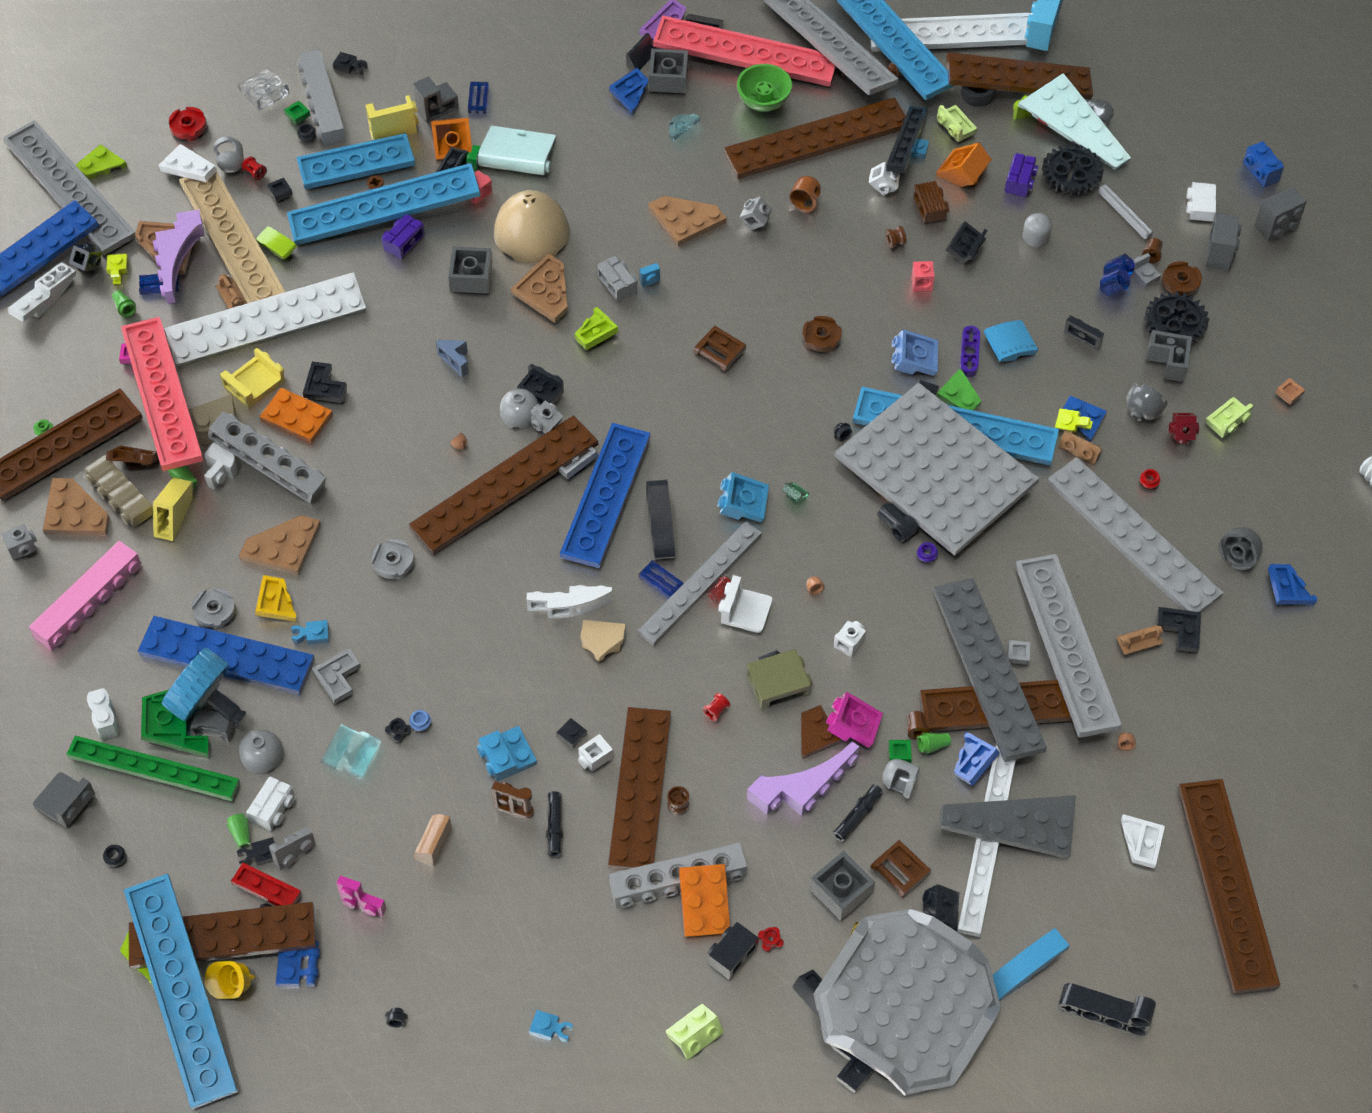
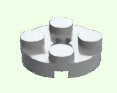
M398 539L387 540V543L378 544L371 555L374 572L388 579H403L414 564L413 553L409 545ZM396 556V561L389 562L388 558Z
M217 587L207 592L206 590L201 591L192 602L195 620L204 627L216 630L223 628L233 618L236 610L231 594L227 590ZM218 605V609L215 611H211L209 608L210 606Z

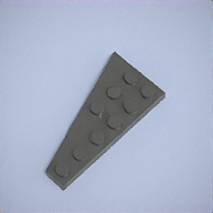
M1076 795L945 804L941 808L939 829L1068 859L1071 855Z

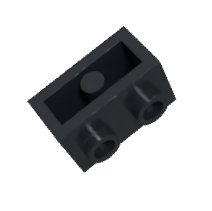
M736 922L733 927L729 926L724 931L722 940L718 944L714 943L708 951V964L730 980L758 948L759 937L739 922Z

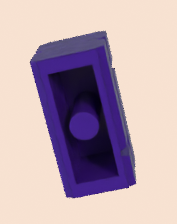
M1019 153L1014 154L1005 184V193L1026 197L1028 190L1032 191L1034 185L1032 176L1036 177L1039 167L1035 165V157Z
M405 214L401 219L395 221L394 227L390 231H386L383 234V249L402 259L425 235L424 224Z

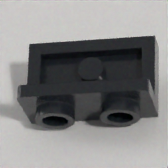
M964 221L945 251L962 264L969 259L972 261L978 254L977 248L981 247L985 242L986 238L984 236L988 230L984 228L979 232Z
M530 363L528 374L519 383L517 389L528 390L535 395L540 403L546 400L548 403L555 404L564 393V383L558 375H553L542 367Z
M939 884L925 890L922 897V913L935 917L957 932L960 892Z

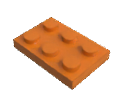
M280 388L259 417L261 422L312 444L333 416V412L315 402Z
M725 864L680 867L679 878L684 937L723 934L730 926Z

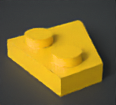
M263 575L255 615L296 622V612L293 610L284 578Z

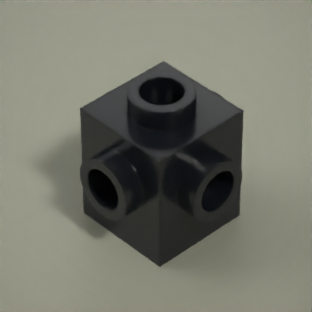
M91 243L74 245L69 264L78 267L77 269L83 272L97 270L101 264L103 251L96 249V246Z

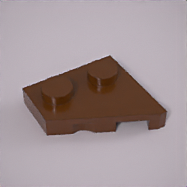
M122 445L106 452V461L136 462L141 465H151L159 460L157 451Z
M821 705L801 713L802 759L840 744L841 739L827 731L829 724L826 723L828 717Z

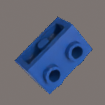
M1264 141L1247 147L1243 163L1263 188L1280 182L1284 166L1274 155L1272 149Z

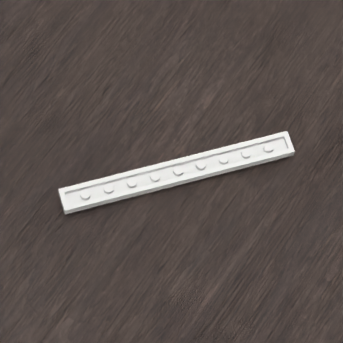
M1001 753L994 759L984 802L1008 800L1015 760L1004 762ZM976 838L957 930L958 933L980 937L999 845L998 842Z

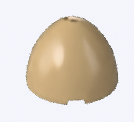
M525 190L511 196L501 206L494 224V240L497 247L502 253L508 254L518 262L538 263L548 254L555 257L558 251L567 245L569 240L570 228L563 209L556 200L541 191Z

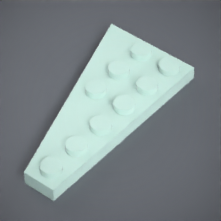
M1064 73L1018 103V107L1026 109L1032 113L1033 117L1047 123L1051 129L1071 142L1074 141L1078 145H1082L1083 150L1090 148V153L1095 152L1096 158L1100 157V161L1113 170H1117L1130 161L1131 157Z

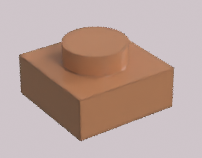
M1289 378L1276 389L1275 393L1291 405L1304 394L1305 389Z

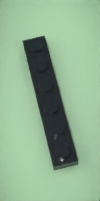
M909 107L887 161L886 171L893 173L906 172L927 118L928 108Z

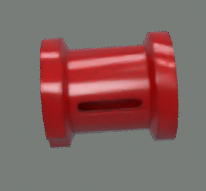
M249 156L242 163V169L252 174L255 180H261L266 175V166L256 162L253 156Z
M716 693L714 699L709 705H705L702 711L706 717L716 722L719 715L724 709H728L731 704L724 695Z

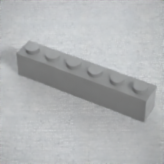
M320 49L299 53L300 61L297 62L299 73L303 72L300 75L302 84L307 86L304 88L306 98L311 99V101H308L310 111L315 113L312 114L314 125H318L316 128L318 139L322 138L324 146L346 141L344 127Z

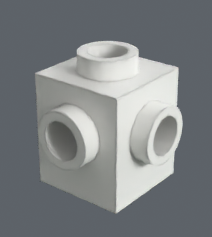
M886 162L872 168L869 178V184L883 196L898 189L900 178L899 173L886 171Z

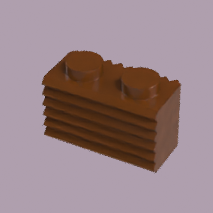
M935 180L914 185L913 198L924 224L945 220L947 212H949V204L943 199V189L938 187Z

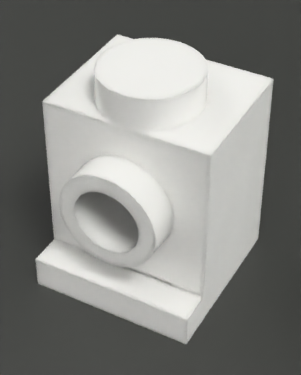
M847 621L840 632L835 635L833 647L852 658L865 640L866 630H864V626L857 621L853 623Z
M600 734L578 748V761L584 769L589 768L592 772L607 761L613 760V749Z

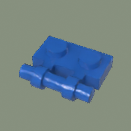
M316 940V948L279 952L276 974L277 988H300L301 979H306V986H315L319 975L317 961L321 953L319 941ZM303 960H308V968L302 969Z

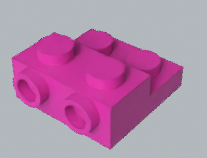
M846 691L841 698L837 697L832 705L835 711L831 712L827 718L826 723L829 724L827 731L844 741L851 737L869 748L874 742L883 713Z

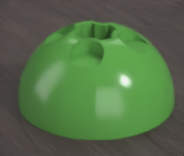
M771 64L750 66L739 75L737 80V90L741 100L749 108L759 112H770L781 107L789 98L792 89V81L788 73L782 68Z

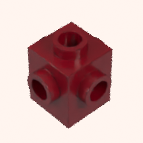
M1172 413V422H1169V434H1171V437L1177 440L1178 443H1189V440H1196V434H1199L1197 416L1194 413Z

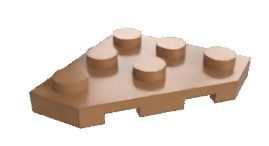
M663 196L648 203V209L678 246L725 224L727 221L726 216L717 205Z
M139 221L135 233L136 241L156 262L155 255H159V253L155 252L153 241L156 240L155 232L175 229L174 223ZM192 248L181 264L178 272L179 275H185Z
M550 254L544 257L510 289L512 295L554 323L568 311L564 264Z
M52 478L43 525L44 534L107 535L108 513L74 479Z
M300 515L249 537L242 547L239 558L242 561L299 575L321 526L320 520Z

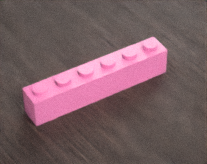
M118 541L29 626L33 637L51 651L56 646L62 644L64 639L72 631H75L86 617L92 615L94 610L102 602H105L116 588L121 587L124 581L139 569L141 562L138 554L121 541Z

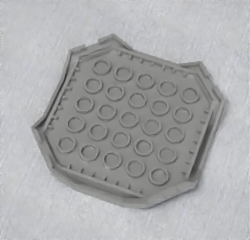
M912 909L863 917L813 994L817 1011H819L824 1043L849 1052L888 1078L904 1096L918 1094L922 1091L953 1087L1001 1009L989 960L976 945L935 917Z

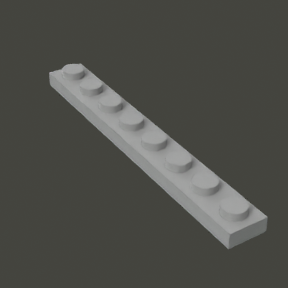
M745 521L638 630V635L652 646H655L761 538L762 532Z

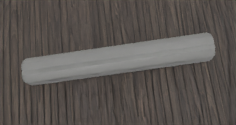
M1107 184L1099 188L1098 192L1144 239L1152 236L1153 230Z

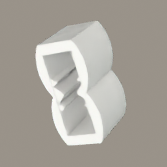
M1192 182L1191 188L1187 189L1186 198L1190 199V202L1187 203L1186 213H1190L1191 220H1214L1216 212L1215 184Z
M102 688L88 692L87 702L92 712V722L99 738L105 741L118 737L119 726L115 719L114 707L107 691Z

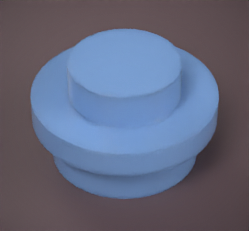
M417 710L409 718L410 726L415 731H424L430 727L431 717L427 712Z

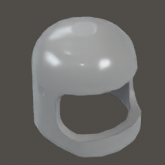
M229 136L221 137L215 141L214 151L217 156L218 167L226 173L239 171L244 161L242 144ZM231 142L234 144L235 151H227L220 154L217 150L223 143Z
M1042 213L1031 214L1026 219L1022 237L1025 243L1032 247L1046 245L1051 235V220Z
M893 759L888 762L884 769L883 783L887 788L898 791L909 799L920 767L901 759Z

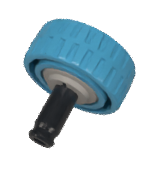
M204 648L189 663L162 700V705L182 721H187L198 708H202L205 704L209 705L228 721H232L233 725L236 726L246 715V711H242L238 705L217 690L220 686L219 682L229 668V664L208 648Z

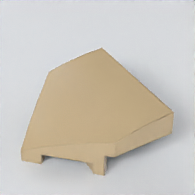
M583 620L581 630L582 648L590 650L598 661L603 660L604 655L611 652H620L626 624Z

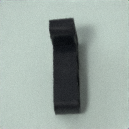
M667 479L646 481V497L649 506L654 560L675 558Z
M1073 983L1064 984L1058 1008L1066 1013L1138 1036H1145L1148 1033L1156 1007V1002L1148 997L1138 996L1133 1003Z

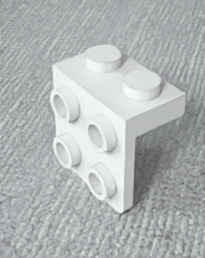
M733 575L731 583L727 582L724 595H726V598L721 600L718 612H721V623L761 633L772 604V597L741 589V577Z

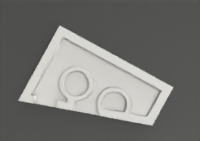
M181 144L159 164L161 172L207 182L217 172L214 164Z

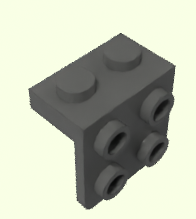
M60 772L35 799L33 806L67 828L95 795L90 781L85 778L77 782Z

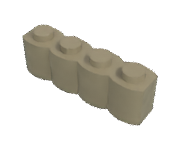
M106 455L84 468L87 474L85 475L87 482L91 486L95 485L97 487L98 494L103 499L107 498L109 500L110 507L115 512L118 510L121 513L120 516L127 525L130 523L135 528L153 515L151 503L112 461H106Z

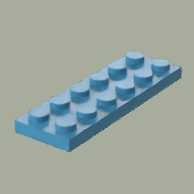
M406 133L296 157L305 190L415 166L414 156Z

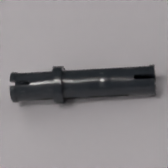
M872 784L865 795L858 798L855 807L832 832L837 840L844 842L864 815L872 811L874 803L884 793L878 785Z
M551 791L547 794V855L549 857L561 856V838H563V830L561 829L562 794L558 791Z

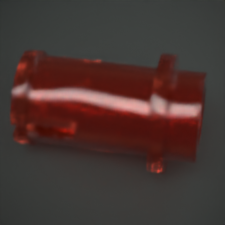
M727 576L719 577L718 582L706 593L713 602H717L724 594L727 582L731 583V580Z

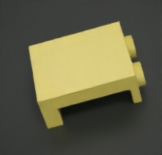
M409 95L405 96L406 104L375 111L373 103L365 105L369 131L373 140L404 133L407 135L417 133L416 125H419L417 114H415L417 107L415 101H411Z
M258 348L254 350L255 357L234 373L230 374L225 370L220 374L223 387L248 409L285 382L283 367L279 363H274L265 351L262 352Z

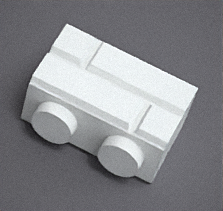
M270 776L247 810L248 820L268 831H272L275 825L279 826L283 820V812L294 803L295 796L292 787Z

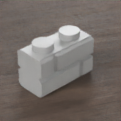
M613 256L607 261L598 263L597 276L616 301L619 302L627 296L630 297L636 294L637 277L635 274L629 273L627 264L624 261H620L617 256Z

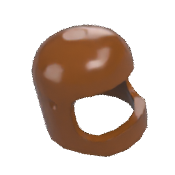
M812 176L800 177L790 192L789 198L791 203L806 213L813 211L818 202L817 198L821 193V185ZM805 200H813V205L805 207Z

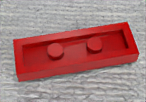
M243 862L231 879L232 885L275 906L296 904L302 895L301 890Z

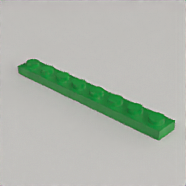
M76 735L66 753L67 757L73 760L228 801H233L240 784L239 778Z

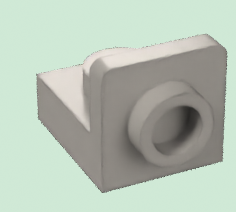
M1148 253L1138 256L1133 260L1130 272L1144 288L1159 281L1161 274L1149 263L1150 255Z

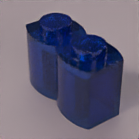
M1124 253L1105 263L1104 275L1100 279L1099 288L1108 298L1129 288L1131 282L1130 275L1135 267L1133 259Z

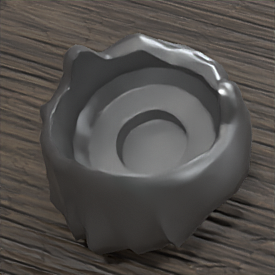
M1100 99L1085 100L1105 126H1108L1114 116L1112 106Z

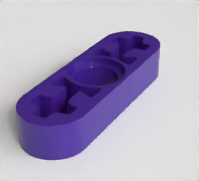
M967 326L962 332L960 369L966 377H973L978 371L980 330L975 326ZM969 334H973L972 341H969ZM971 348L975 353L967 354L965 350ZM968 361H971V369L967 368Z

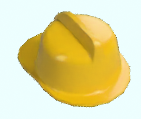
M220 961L212 963L207 968L204 982L209 994L214 998L234 999L240 997L242 993L249 989L251 980L255 978V975L250 974L248 967L243 963Z

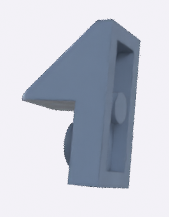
M459 340L436 341L437 354L462 378L467 375L468 360L464 356L468 353L467 342Z

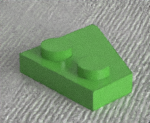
M961 369L937 392V397L950 406L976 411L981 405V399Z

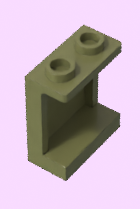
M796 649L747 664L746 674L761 710L769 708L771 701L800 692H804L805 695L810 694V688L813 686L810 674L805 673L803 657L798 656Z

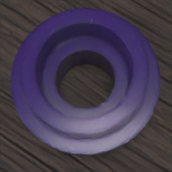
M926 542L918 547L917 556L923 562H933L938 556V550L934 544Z

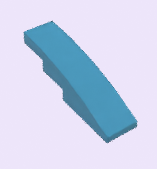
M1056 928L1035 941L993 974L999 1001L1029 982L1031 977L1047 967L1050 961L1069 949L1070 945Z

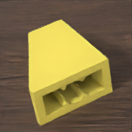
M173 477L154 500V537L169 541L175 540L193 499L192 481Z

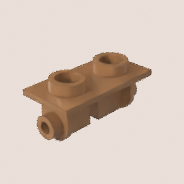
M222 274L219 277V284L215 285L228 309L247 304L233 278L230 279L228 275Z
M1066 430L1058 446L1095 465L1098 456L1103 451L1100 445H1095L1073 434L1072 431L1068 432Z
M1157 625L1116 637L1124 655L1164 644L1160 634H1163L1162 627Z

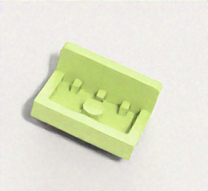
M943 105L938 107V122L958 142L977 133L976 126L957 105L948 109Z
M1232 397L1208 416L1205 423L1223 438L1228 433H1234L1239 424L1242 422L1246 423L1252 417L1251 411L1254 406L1250 403L1245 407L1236 398Z
M701 1004L667 1029L666 1033L668 1038L681 1048L684 1056L690 1059L721 1036L724 1030L718 1017Z

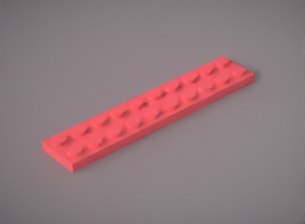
M663 15L653 41V47L668 50H687L689 55L746 68L757 64L775 65L785 70L790 78L829 87L836 68L828 58L817 50Z
M160 317L121 326L162 471L203 461Z

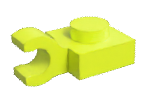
M127 254L107 255L106 270L108 275H111V278H113V285L121 284V274H126L128 271Z
M1059 409L1055 428L1061 431L1066 430L1076 433L1077 427L1091 429L1093 421H1090L1091 418L1080 417L1081 413L1079 411Z

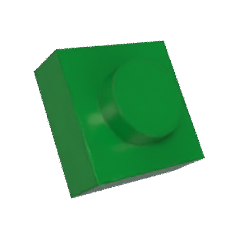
M300 101L284 109L285 115L295 125L311 116L310 110Z
M473 145L471 152L467 154L466 160L467 163L472 164L474 172L479 169L478 153L481 146Z
M889 740V762L893 759H901L911 763V740Z

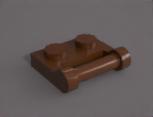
M714 325L697 343L693 353L698 356H704L720 366L721 370L727 372L736 359L746 350V344ZM709 346L727 358L724 360L705 347Z
M494 781L491 790L495 809L524 819L533 817L534 809L530 801L532 799V792L529 788L517 789L507 782L499 783ZM517 800L522 802V806L517 804Z
M900 840L886 850L870 866L875 873L878 872L898 891L897 894L902 899L931 873V869ZM888 862L908 882L906 884H903L884 866V864Z

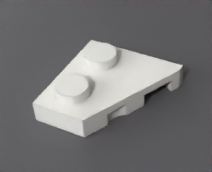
M1123 814L1121 824L1132 863L1155 869L1165 826Z

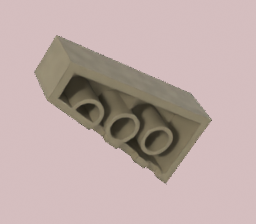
M232 394L188 409L199 446L212 445L214 441L208 438L209 428L223 411L236 417ZM235 432L229 433V434H231V435H233V436L238 435V434L235 433Z

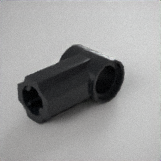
M891 502L882 505L877 512V516L891 528L893 536L899 542L905 541L919 530V526L914 518L909 515H903Z

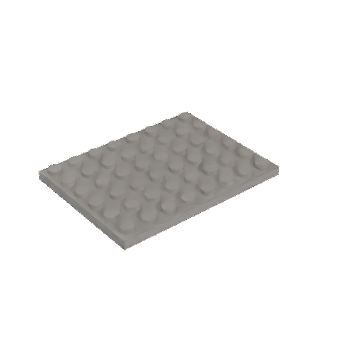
M919 382L835 451V457L902 513L914 518L919 527L953 555L958 554L1039 481L1036 475Z

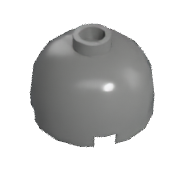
M525 389L509 391L500 402V417L503 423L509 428L519 427V429H526L531 427V410L538 403L535 395Z
M252 731L240 743L239 757L244 768L250 773L257 775L268 774L267 771L273 768L274 770L277 769L283 761L284 751L281 741L270 731Z

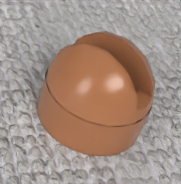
M461 432L449 443L455 449L462 450L467 445V439Z
M813 576L807 580L806 587L811 595H817L824 590L825 585L819 577Z
M1122 732L1118 737V747L1126 751L1135 748L1136 740L1131 732Z

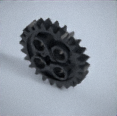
M1066 144L1063 149L1059 145L1058 150L1053 148L1051 153H1047L1046 158H1044L1042 177H1045V182H1050V188L1056 186V192L1061 189L1063 190V195L1069 192L1070 196H1072L1073 192H1076L1080 196L1081 191L1087 194L1088 190L1094 191V187L1099 186L1104 169H1102L1103 163H1100V157L1095 158V152L1089 153L1090 148L1083 150L1082 145L1076 148L1075 144L1070 148ZM1075 159H1078L1076 166L1074 167L1072 177L1070 181H1067L1069 178V173H1071L1074 161Z
M1169 291L1167 296L1161 293L1159 298L1154 297L1153 302L1150 301L1148 307H1146L1145 327H1149L1148 333H1152V330L1191 336V345H1193L1194 340L1199 342L1200 337H1204L1205 331H1207L1209 322L1207 317L1208 311H1204L1205 305L1199 306L1200 300L1193 301L1194 296L1187 298L1186 293L1179 296L1178 291H1176L1175 295H1172Z

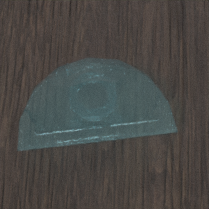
M679 114L673 117L668 128L672 140L675 141L699 123L700 117L695 114Z

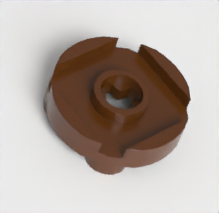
M1184 261L1169 264L1162 276L1164 288L1168 292L1170 291L1172 295H1175L1176 291H1178L1179 296H1182L1184 293H1186V296L1196 294L1202 281L1200 270L1195 266L1194 268L1189 266L1188 262ZM1179 277H1182V279H1186V280H1185V281H1181V280H1179Z
M816 316L814 320H811L809 323L807 321L803 326L802 338L807 349L818 352H833L841 342L842 329L831 317ZM821 332H825V336H820L818 334H820Z

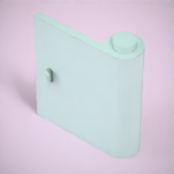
M491 126L478 153V166L545 176L546 172L549 173L551 162L548 161V156L556 140V135Z

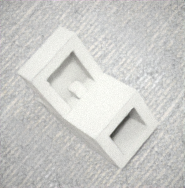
M214 442L204 453L207 465L211 467L204 476L207 486L213 490L224 482L226 476L234 479L238 469L234 454Z

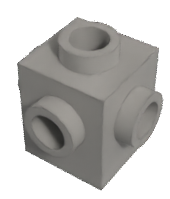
M760 196L755 199H749L744 204V209L739 218L751 230H754L768 222L773 209Z
M545 400L541 405L537 403L531 410V425L537 431H542L546 434L561 423L563 415L558 412L559 410L554 404L548 403Z
M25 524L15 526L11 530L1 533L13 560L36 551L34 542L37 539L33 530L28 531Z

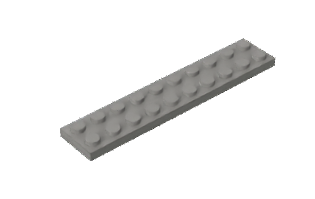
M763 0L866 94L871 95L897 85L898 78L810 0Z
M35 120L3 137L4 143L61 208L76 200L98 221L99 226L86 236L100 251H103V255L110 253L135 238V231Z
M1078 457L1047 479V484L1181 610L1202 613L1222 597L1223 592Z
M1057 554L1016 561L1018 575L1078 737L1121 730V721Z

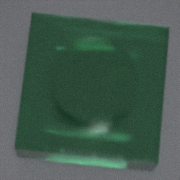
M794 482L785 483L782 491L787 494V498L795 502L806 500L809 495L808 491Z

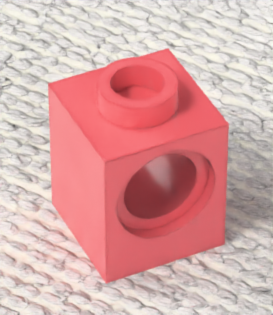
M479 170L474 174L481 196L469 199L475 205L492 193L490 177L484 175Z
M933 261L913 262L911 275L913 292L933 291L935 277Z

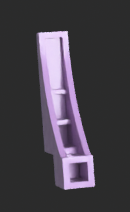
M199 209L176 213L175 229L155 232L156 240L153 241L155 252L159 253V255H155L157 267H161V270H158L159 281L163 282V285H160L162 297H166L168 304L176 303V280L184 258L197 240L205 236Z
M851 742L843 751L830 760L803 772L775 777L761 775L747 789V800L766 815L771 810L775 811L778 809L783 801L802 816L806 811L810 812L815 807L816 800L820 796L824 797L829 792L834 781L838 782L841 780L849 766L852 767L859 759V746Z

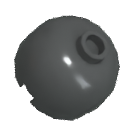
M1138 383L1132 384L1126 396V405L1131 412V416L1138 421L1142 419L1153 420L1159 417L1167 407L1168 401L1163 402L1161 400L1163 395L1143 384L1141 387H1137Z
M1239 527L1230 530L1223 536L1219 543V552L1224 561L1229 560L1234 564L1231 567L1247 570L1260 559L1263 553V544L1255 531L1250 528Z

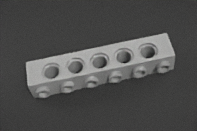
M223 411L209 428V439L311 504L325 486L326 477L321 471L312 469L304 460L295 458L287 449L278 447L270 438L261 436L253 427L244 425L234 415ZM235 432V433H237L238 435L233 436V435H231V434H229V433ZM252 443V444H254L255 446H254V447H250V446H248L247 444ZM265 454H269V455H271L272 457H271V458H267V457H265L264 455H265ZM286 465L290 468L283 469L281 466ZM299 476H303V477H305V478H307V479H306V480H300L298 477H299Z
M731 844L609 874V885L615 907L621 906L626 908L641 901L651 902L658 897L675 896L678 892H681L680 879L674 878L675 875H679L680 867L725 864L727 866L725 868L726 881H738L747 876V864L741 844ZM654 880H660L662 883L654 885L651 882ZM632 885H637L640 888L637 890H631L629 887Z

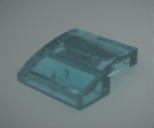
M341 724L320 763L342 773L362 778L381 740L364 731L358 733Z

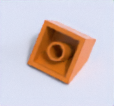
M980 142L953 149L935 174L959 187L972 186L978 181L980 174L987 169V165L992 159Z

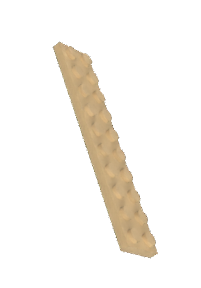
M218 172L207 182L186 177L179 179L180 185L193 209H199L203 227L245 302L251 303L285 293L284 288Z

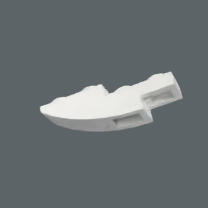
M62 262L35 281V288L8 307V313L23 322L33 315L37 318L40 317L67 289L76 275V270Z
M577 585L570 586L569 593H543L540 591L527 593V610L548 611V618L582 615L611 603L613 599L612 587Z

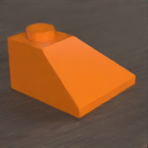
M469 118L431 121L436 160L444 159L451 147L471 152L472 143Z

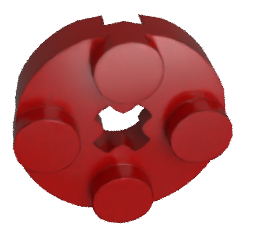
M189 106L186 107V110L182 111L177 109L169 117L170 132L180 139L195 141L207 127L204 113L196 107Z

